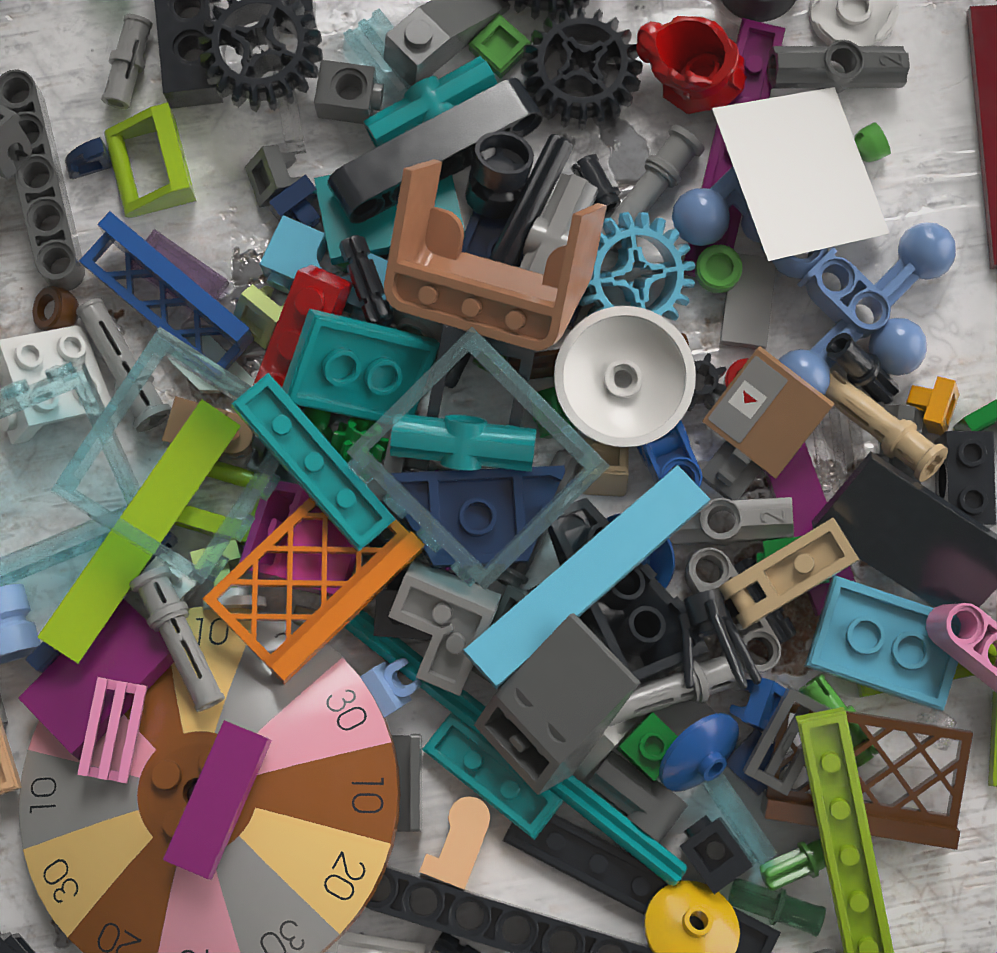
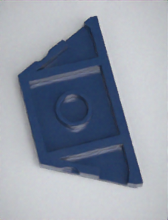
M565 465L532 467V472L494 468L384 473L383 484L410 531L425 544L422 552L432 568L527 563L531 556L537 536L545 522L543 515L549 512L557 488L565 474Z

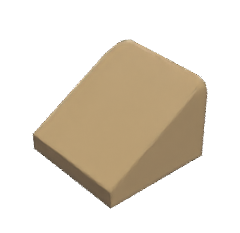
M583 438L580 478L581 494L625 496L628 483L629 447H613L596 442L590 438Z

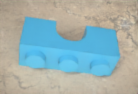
M283 215L259 263L264 276L268 278L266 282L279 291L289 293L297 270L309 265L321 268V261L328 248L325 233ZM370 253L367 257L368 259H373L384 288L388 261ZM349 275L341 277L352 282ZM352 287L343 311L350 313L351 319L366 322L361 309L365 304L363 301L358 300L355 289ZM385 294L382 296L383 300H386ZM393 315L391 319L378 325L389 328L393 321Z

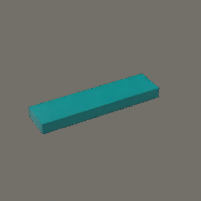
M269 373L231 403L233 410L357 552L396 520Z

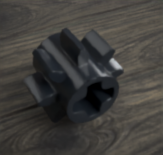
M707 353L703 360L694 361L696 375L701 374L705 376V386L701 391L694 389V394L687 411L691 412L695 404L704 403L705 407L710 411L715 405L712 394L721 396L727 389L724 384L718 383L719 378L725 374L727 369L726 367L716 369L710 363V353Z

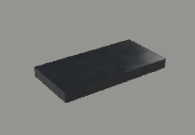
M871 451L812 520V527L815 529L831 518H834L859 559L934 607L945 604L969 603L980 608L997 589V534Z

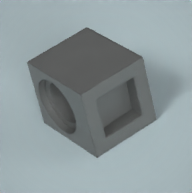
M322 60L320 62L314 99L318 118L364 124L363 121L373 115V110L381 111L384 84L377 83L375 67ZM348 87H356L362 91L357 98L352 100H346L339 96L342 90Z

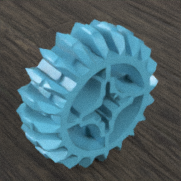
M629 212L620 213L618 219L619 227L612 218H605L603 229L606 235L601 232L593 275L586 288L587 292L583 294L578 304L585 306L594 303L588 311L587 317L597 311L615 307L605 296L602 287L618 286L623 291L625 302H630V306L644 308L660 316L663 314L670 320H677L679 314L672 305L674 303L688 305L689 298L680 294L682 287L693 288L695 281L685 279L684 271L693 270L696 266L693 261L681 260V256L690 250L687 243L673 245L679 238L680 232L676 228H672L663 234L666 220L656 218L649 226V215L645 212H639L634 222ZM636 236L652 243L660 252L664 262H648L644 258L642 247H637ZM621 240L622 247L618 249L616 265L612 269L600 273L601 264L606 253L615 243ZM633 268L652 271L651 273L641 274V277L635 278L634 282L626 281V279H614L616 276L625 275V272L632 271ZM665 278V284L659 297L646 308L645 302L649 301L651 284L658 279Z

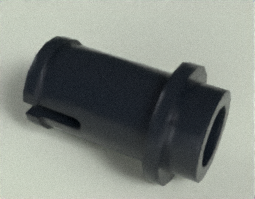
M596 154L585 156L577 161L578 165H572L571 170L576 176L586 179L598 188L594 204L607 205L605 214L620 205L621 201L618 196L621 192L618 187H612Z

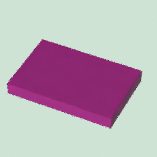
M123 598L79 663L61 654L18 699L74 757L80 760L97 678L148 686V690L174 663V660L161 633L155 632L153 628L151 629L147 620ZM107 689L96 743L107 732L115 690ZM125 693L121 717L133 705L135 694Z

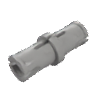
M135 14L124 16V24L117 49L111 51L108 60L112 66L104 94L101 98L105 104L119 109L130 108V101L138 73H142L145 68L146 62L143 59V54L150 29L153 26L149 19Z

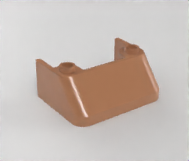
M433 159L404 168L384 281V293L389 304L400 312L530 350H544L557 343L563 336L592 278L607 205L597 203L573 213L567 245L555 249L549 255L544 274L461 252L464 240L462 222L453 212L434 207L442 161Z

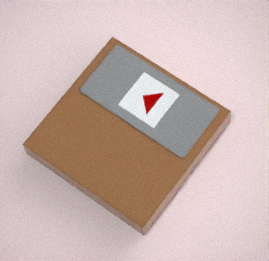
M760 346L755 350L702 422L776 479L835 403Z

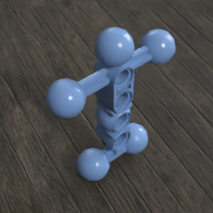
M733 166L710 189L696 188L689 190L681 195L674 204L672 212L674 228L680 232L679 237L692 245H709L721 239L729 227V208L732 205L742 214L741 226L747 238L761 243ZM930 222L915 224L907 229L899 241V260L875 284L869 281L850 261L835 256L834 254L837 250L834 247L829 252L828 248L808 252V258L800 259L793 255L771 260L780 273L789 278L801 279L797 285L800 288L805 285L811 300L835 323L810 350L798 349L789 351L780 357L779 361L824 396L830 384V369L836 364L835 361L827 356L826 347L832 338L841 333H848L855 342L870 336L869 353L879 358L880 367L887 374L900 376L910 374L919 368L927 352L926 336L920 326L909 319H889L891 307L918 279L929 280L939 278L949 271L955 260L956 246L955 240L948 229L937 223ZM832 273L837 276L841 284L840 291H831L826 288L822 281V274ZM856 305H865L872 311L874 317L873 324H866L858 319L855 312Z

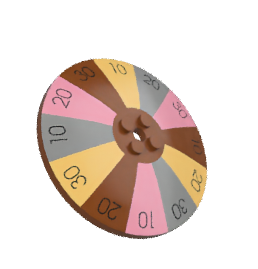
M203 607L189 608V616L186 620L225 699L209 709L197 712L175 663H173L146 692L127 784L77 775L80 760L74 757L39 721L27 750L21 776L22 788H20L19 827L29 874L41 901L52 919L66 937L83 953H324L346 933L365 909L383 877L394 846L399 822L401 791L397 755L387 721L373 695L360 678V675L328 644L284 685L212 609L203 610ZM227 608L230 613L252 614V609ZM257 610V614H268ZM239 621L251 634V621ZM257 621V641L272 654L286 640V621ZM291 622V634L300 626ZM132 706L120 718L110 770L119 771ZM225 720L269 738L272 742L212 880H208L166 862L163 858L188 803V789L192 783L198 780L221 725ZM106 733L95 744L91 763L92 767L99 768Z

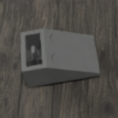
M572 613L494 694L474 726L534 792L539 795L574 774L641 682Z

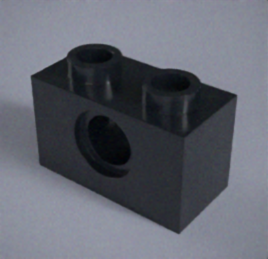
M945 431L934 441L935 445L940 443L948 448L946 459L935 472V492L938 496L990 529L996 525L994 431Z

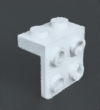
M75 325L0 340V427L3 431H7L11 445L29 442L43 425L102 413L110 407L111 399L87 333L81 326Z

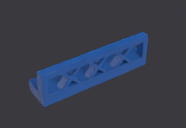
M109 211L97 224L103 235L79 262L219 380L254 341L255 338L250 328ZM114 244L125 253L126 271L106 272L96 264V261ZM132 260L143 269L133 270ZM155 278L159 282L160 299L140 301L134 296L133 279ZM126 279L127 289L116 280ZM166 289H168L177 298L167 299ZM188 306L193 310L194 329L174 330L168 325L167 307ZM161 308V318L151 309ZM201 318L212 327L201 328ZM222 335L233 345L215 364L203 354L202 336ZM185 337H195L196 347L187 341Z

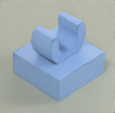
M406 658L397 659L391 664L384 661L360 676L373 695L384 718L411 701L412 699L409 695L417 691L422 684L420 679L413 681L409 685L402 684L397 676L398 670L409 663Z

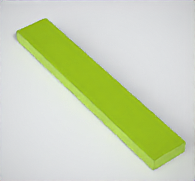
M201 399L37 636L39 639L76 663L81 661L131 588L130 582L142 572L241 427L240 424Z
M844 707L795 716L843 953H894L846 710Z

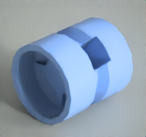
M10 584L0 587V664L29 656L41 644L40 639L37 637L38 632L35 622L26 620V616L31 609L23 584Z

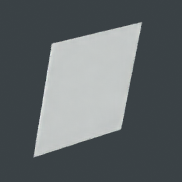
M835 87L712 108L768 261L890 234Z

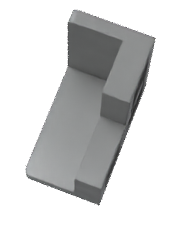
M413 560L404 576L388 617L433 635L416 678L460 696L473 666V663L464 654V649L488 629L501 594L439 568H432L431 565L422 561Z

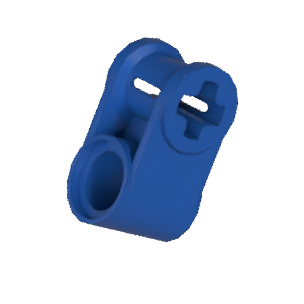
M681 420L661 438L645 445L636 446L655 484L678 465L699 488L701 487L702 472L691 449L687 432Z

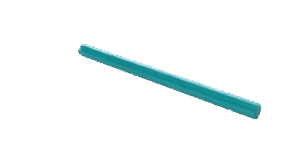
M364 610L344 627L389 664L397 659L406 658L409 663L398 671L412 682L418 679L416 675L423 657L399 638L373 636L375 619ZM420 679L422 683L420 688L485 738L474 724L486 706L464 689L459 696ZM573 775L549 788L550 791L669 885H676L686 873L687 866L684 862Z

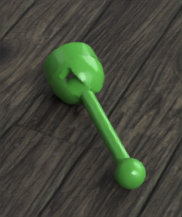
M876 122L863 127L854 136L862 161L870 163L891 154L888 140Z

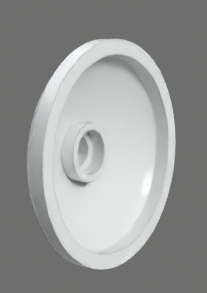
M634 306L606 308L580 321L563 341L554 368L556 396L568 420L588 438L613 447L641 446L667 434L686 413L695 389L696 373L694 359L682 334L662 316L650 310ZM625 372L630 376L631 383L627 388H619L615 385L614 375L616 373Z

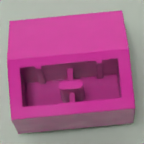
M266 479L239 563L310 498L299 484ZM317 506V507H315L310 513H323V512H322V510ZM302 520L293 528V546L322 547L323 520ZM328 521L327 547H353L331 521ZM288 534L275 546H288ZM267 553L258 561V579L287 580L288 553ZM293 553L292 580H321L322 554ZM327 554V581H348L352 576L356 563V554ZM253 567L247 572V573H249V574L252 575V576H253ZM292 587V589L321 595V588ZM327 588L326 596L331 597L339 588Z

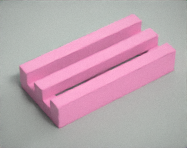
M97 678L77 775L128 783L148 686ZM111 689L115 690L100 766L99 768L92 767L91 763L106 691ZM127 692L135 695L119 771L110 770L125 693Z

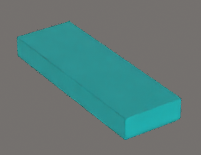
M452 712L422 748L426 754L534 840L564 802L549 789L537 795L490 742Z

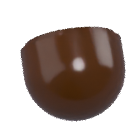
M56 286L43 288L36 296L33 304L32 314L35 325L43 331L74 326L79 318L76 314V310L79 307L76 297L68 290ZM54 300L53 314L47 319L44 313L45 307Z

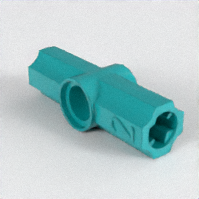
M479 56L439 79L437 76H431L417 82L405 92L403 99L363 121L364 127L375 148L491 88L498 84L487 61Z
M395 413L391 432L390 456L440 461L442 466L457 470H479L482 466L532 472L536 429L512 425L487 424L485 419L469 415H446L443 419Z

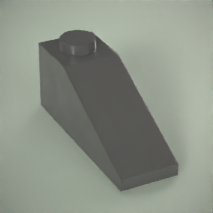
M430 0L415 9L386 34L383 60L410 86H413L417 82L432 76L465 48L498 14H505L510 9L511 4L503 0Z

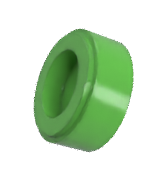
M713 245L706 248L700 254L695 266V276L698 283L705 290L712 293H725L736 286L742 274L740 256L735 250L725 245Z

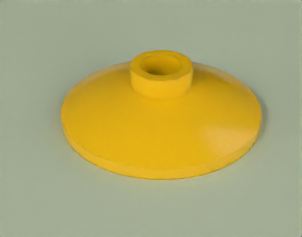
M685 880L679 881L674 886L667 885L652 898L645 913L644 932L652 953H735L737 950L740 928L736 913L729 901L720 892L714 895L707 884ZM690 916L698 917L703 922L704 929L697 930L692 927L689 920Z

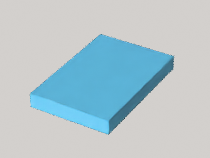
M834 575L828 588L804 666L941 712L944 711L958 662L938 647L928 636L926 620L934 608ZM954 615L951 620V629L957 637L961 630V623L959 618Z

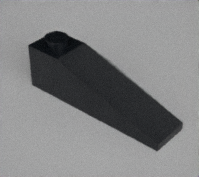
M587 497L546 512L543 515L560 566L610 524ZM640 563L578 617L641 682L640 684L658 679L683 666L682 631L677 616L686 613L684 603L678 596L673 598L656 580L655 576L657 573L647 563L645 565ZM697 629L692 630L693 660L709 651L703 637L698 636Z

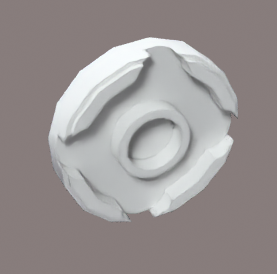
M810 0L809 3L810 23L816 35L828 46L838 40H849L858 46H880L891 35L899 15V3L897 5V0Z

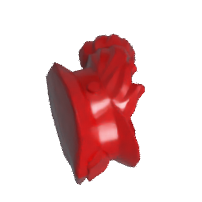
M677 16L664 25L659 22L650 21L642 25L638 30L636 50L639 58L645 63H650L655 78L663 84V98L686 114L710 111L712 108L727 106L743 91L747 79L744 57L739 54L737 44L728 38L724 29L715 21L697 16Z

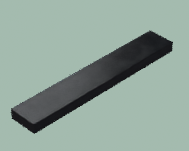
M556 814L552 816L535 840L513 822H511L502 840L645 915L652 898L662 888L669 885L629 852ZM733 907L740 928L739 943L735 953H771L781 932ZM690 916L689 920L692 927L697 930H703V922L696 916Z

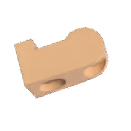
M470 796L460 798L454 802L448 816L451 828L439 858L426 854L419 871L464 890L490 822L489 809L485 803L476 797Z

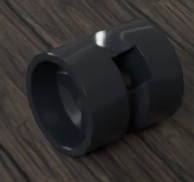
M494 131L482 135L476 142L465 190L467 204L476 213L492 219L509 218L530 176L533 164V150L524 138L510 132Z

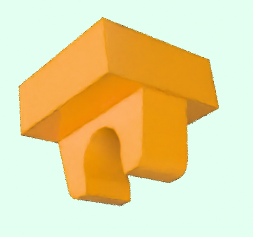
M937 376L933 389L911 386L906 404L924 411L923 420L928 433L941 436L945 431H948L960 395L955 380Z

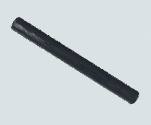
M551 134L548 137L489 257L490 260L516 266L535 220L540 217L573 150V144L566 138L556 134ZM452 346L445 382L446 387L452 389L456 387L474 350ZM435 368L431 374L432 379L434 378Z

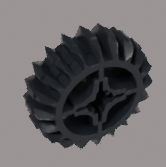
M227 0L229 5L227 9L214 5L212 11L216 20H204L202 26L207 35L200 36L198 39L199 48L204 51L198 58L201 67L207 69L205 73L207 82L211 85L217 84L216 91L221 98L232 94L231 100L233 105L238 108L249 99L251 110L255 112L259 110L261 101H267L269 108L275 111L278 106L277 98L284 97L286 102L293 104L295 101L293 89L307 93L309 86L305 78H317L319 71L314 63L323 60L322 49L317 47L322 42V36L319 30L313 29L316 26L315 17L311 13L304 14V4L300 0L289 4L290 0ZM258 22L254 26L244 27L250 23ZM281 25L290 30L298 40L295 53L288 51L286 44L279 42V28ZM268 44L269 49L264 52L261 48V53H253L255 47H258L260 50V45ZM227 45L235 48L236 54L242 56L241 64L243 68L240 74L232 70L225 62ZM270 71H279L272 76L262 78L264 74Z
M581 6L577 10L576 18L572 19L563 9L559 13V24L547 17L543 22L544 32L534 29L531 33L533 45H526L523 50V57L527 61L521 64V74L528 77L524 81L523 86L528 93H534L532 99L538 107L546 105L544 117L547 120L553 118L557 113L561 114L560 124L563 128L569 125L570 118L578 119V127L581 130L586 128L588 118H593L594 123L600 128L604 125V113L616 120L621 112L619 105L629 107L633 101V96L630 92H636L640 88L641 80L636 76L642 73L643 63L636 60L638 57L637 44H628L632 37L630 29L617 32L619 25L617 17L604 23L602 22L603 12L600 9L594 13L593 18H586L585 9ZM577 41H588L594 44L582 45L579 44ZM557 49L563 66L557 70V76L550 80L545 70V64L549 56ZM613 58L618 69V76L614 83L607 88L603 83L604 76L600 71L605 68L606 61ZM574 65H577L579 69L575 71ZM589 67V72H586L584 68ZM579 91L588 97H576L569 95V93Z

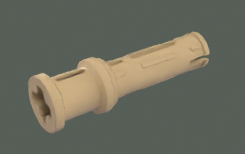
M833 371L832 374L830 373V384L825 396L835 403L834 406L841 413L882 443L881 448L886 456L889 458L897 457L914 470V477L920 482L928 480L935 474L947 457V447L940 443L937 445L933 444L916 431L917 425L911 420H899L891 415L864 392L849 383L837 371Z

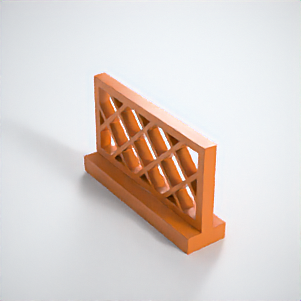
M308 498L202 599L285 685L422 553L425 544L412 531L409 533L395 520L388 526L395 536L382 548L364 547L357 552L354 547H327L328 521L330 520L324 513H310L317 505L311 498ZM302 520H323L322 547L293 546V528ZM288 534V546H275ZM267 553H288L287 580H258V561ZM293 553L322 554L321 580H292ZM327 554H356V573L348 581H327ZM361 555H374L361 567ZM253 567L252 579H240ZM232 586L252 587V614L230 613L218 599ZM258 587H287L286 614H257ZM292 587L321 588V607L312 615L292 614ZM327 588H339L326 601ZM239 621H251V634ZM257 621H286V640L272 654L257 641ZM292 621H305L291 634Z

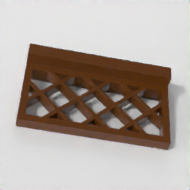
M797 702L793 703L774 738L771 757L788 728L790 713L795 714L800 706ZM846 710L848 722L858 724L867 736L866 740L853 748L855 757L873 745L887 764L886 767L865 782L859 775L862 794L865 792L871 800H864L870 835L957 850L960 830L957 828L973 732ZM865 725L880 727L881 729L872 735ZM893 730L905 731L915 746L892 762L877 741ZM913 733L929 736L919 742ZM940 738L959 740L956 759L941 769L937 767L925 750ZM794 742L790 746L792 751L785 755L774 775L777 779H779L781 768L792 761L799 748ZM921 753L935 773L911 789L897 769ZM954 771L952 784L950 785L945 776ZM893 772L907 793L892 804L879 803L870 791V788ZM806 781L797 789L791 788L788 796L766 785L760 807L764 818L818 827L811 791H808L810 790L809 781ZM938 781H941L950 793L947 813L926 810L917 796ZM913 800L919 809L903 806Z

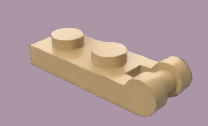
M831 518L728 580L719 589L725 600H732L739 612L736 618L742 628L745 629L860 559L836 520ZM756 582L760 584L767 596L758 603H755L747 590Z

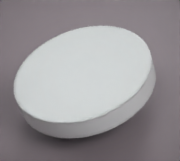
M230 588L218 599L226 609H252V595H249L248 588ZM258 596L257 610L266 608V597ZM203 601V610H210L211 608Z

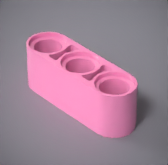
M969 603L945 604L935 607L929 613L926 620V630L929 638L997 693V659L992 665L988 658V649L991 644L994 645L997 651V622L980 608ZM955 614L961 623V630L957 637L951 629V620Z

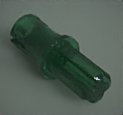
M737 878L729 890L728 901L731 906L768 918L770 925L775 926L779 922L810 933L815 937L821 931L826 908L786 895V889L780 888L777 892Z

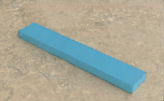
M677 465L466 647L464 654L491 685L497 689L521 667L570 614L574 613L577 617L582 615L708 505L710 498Z

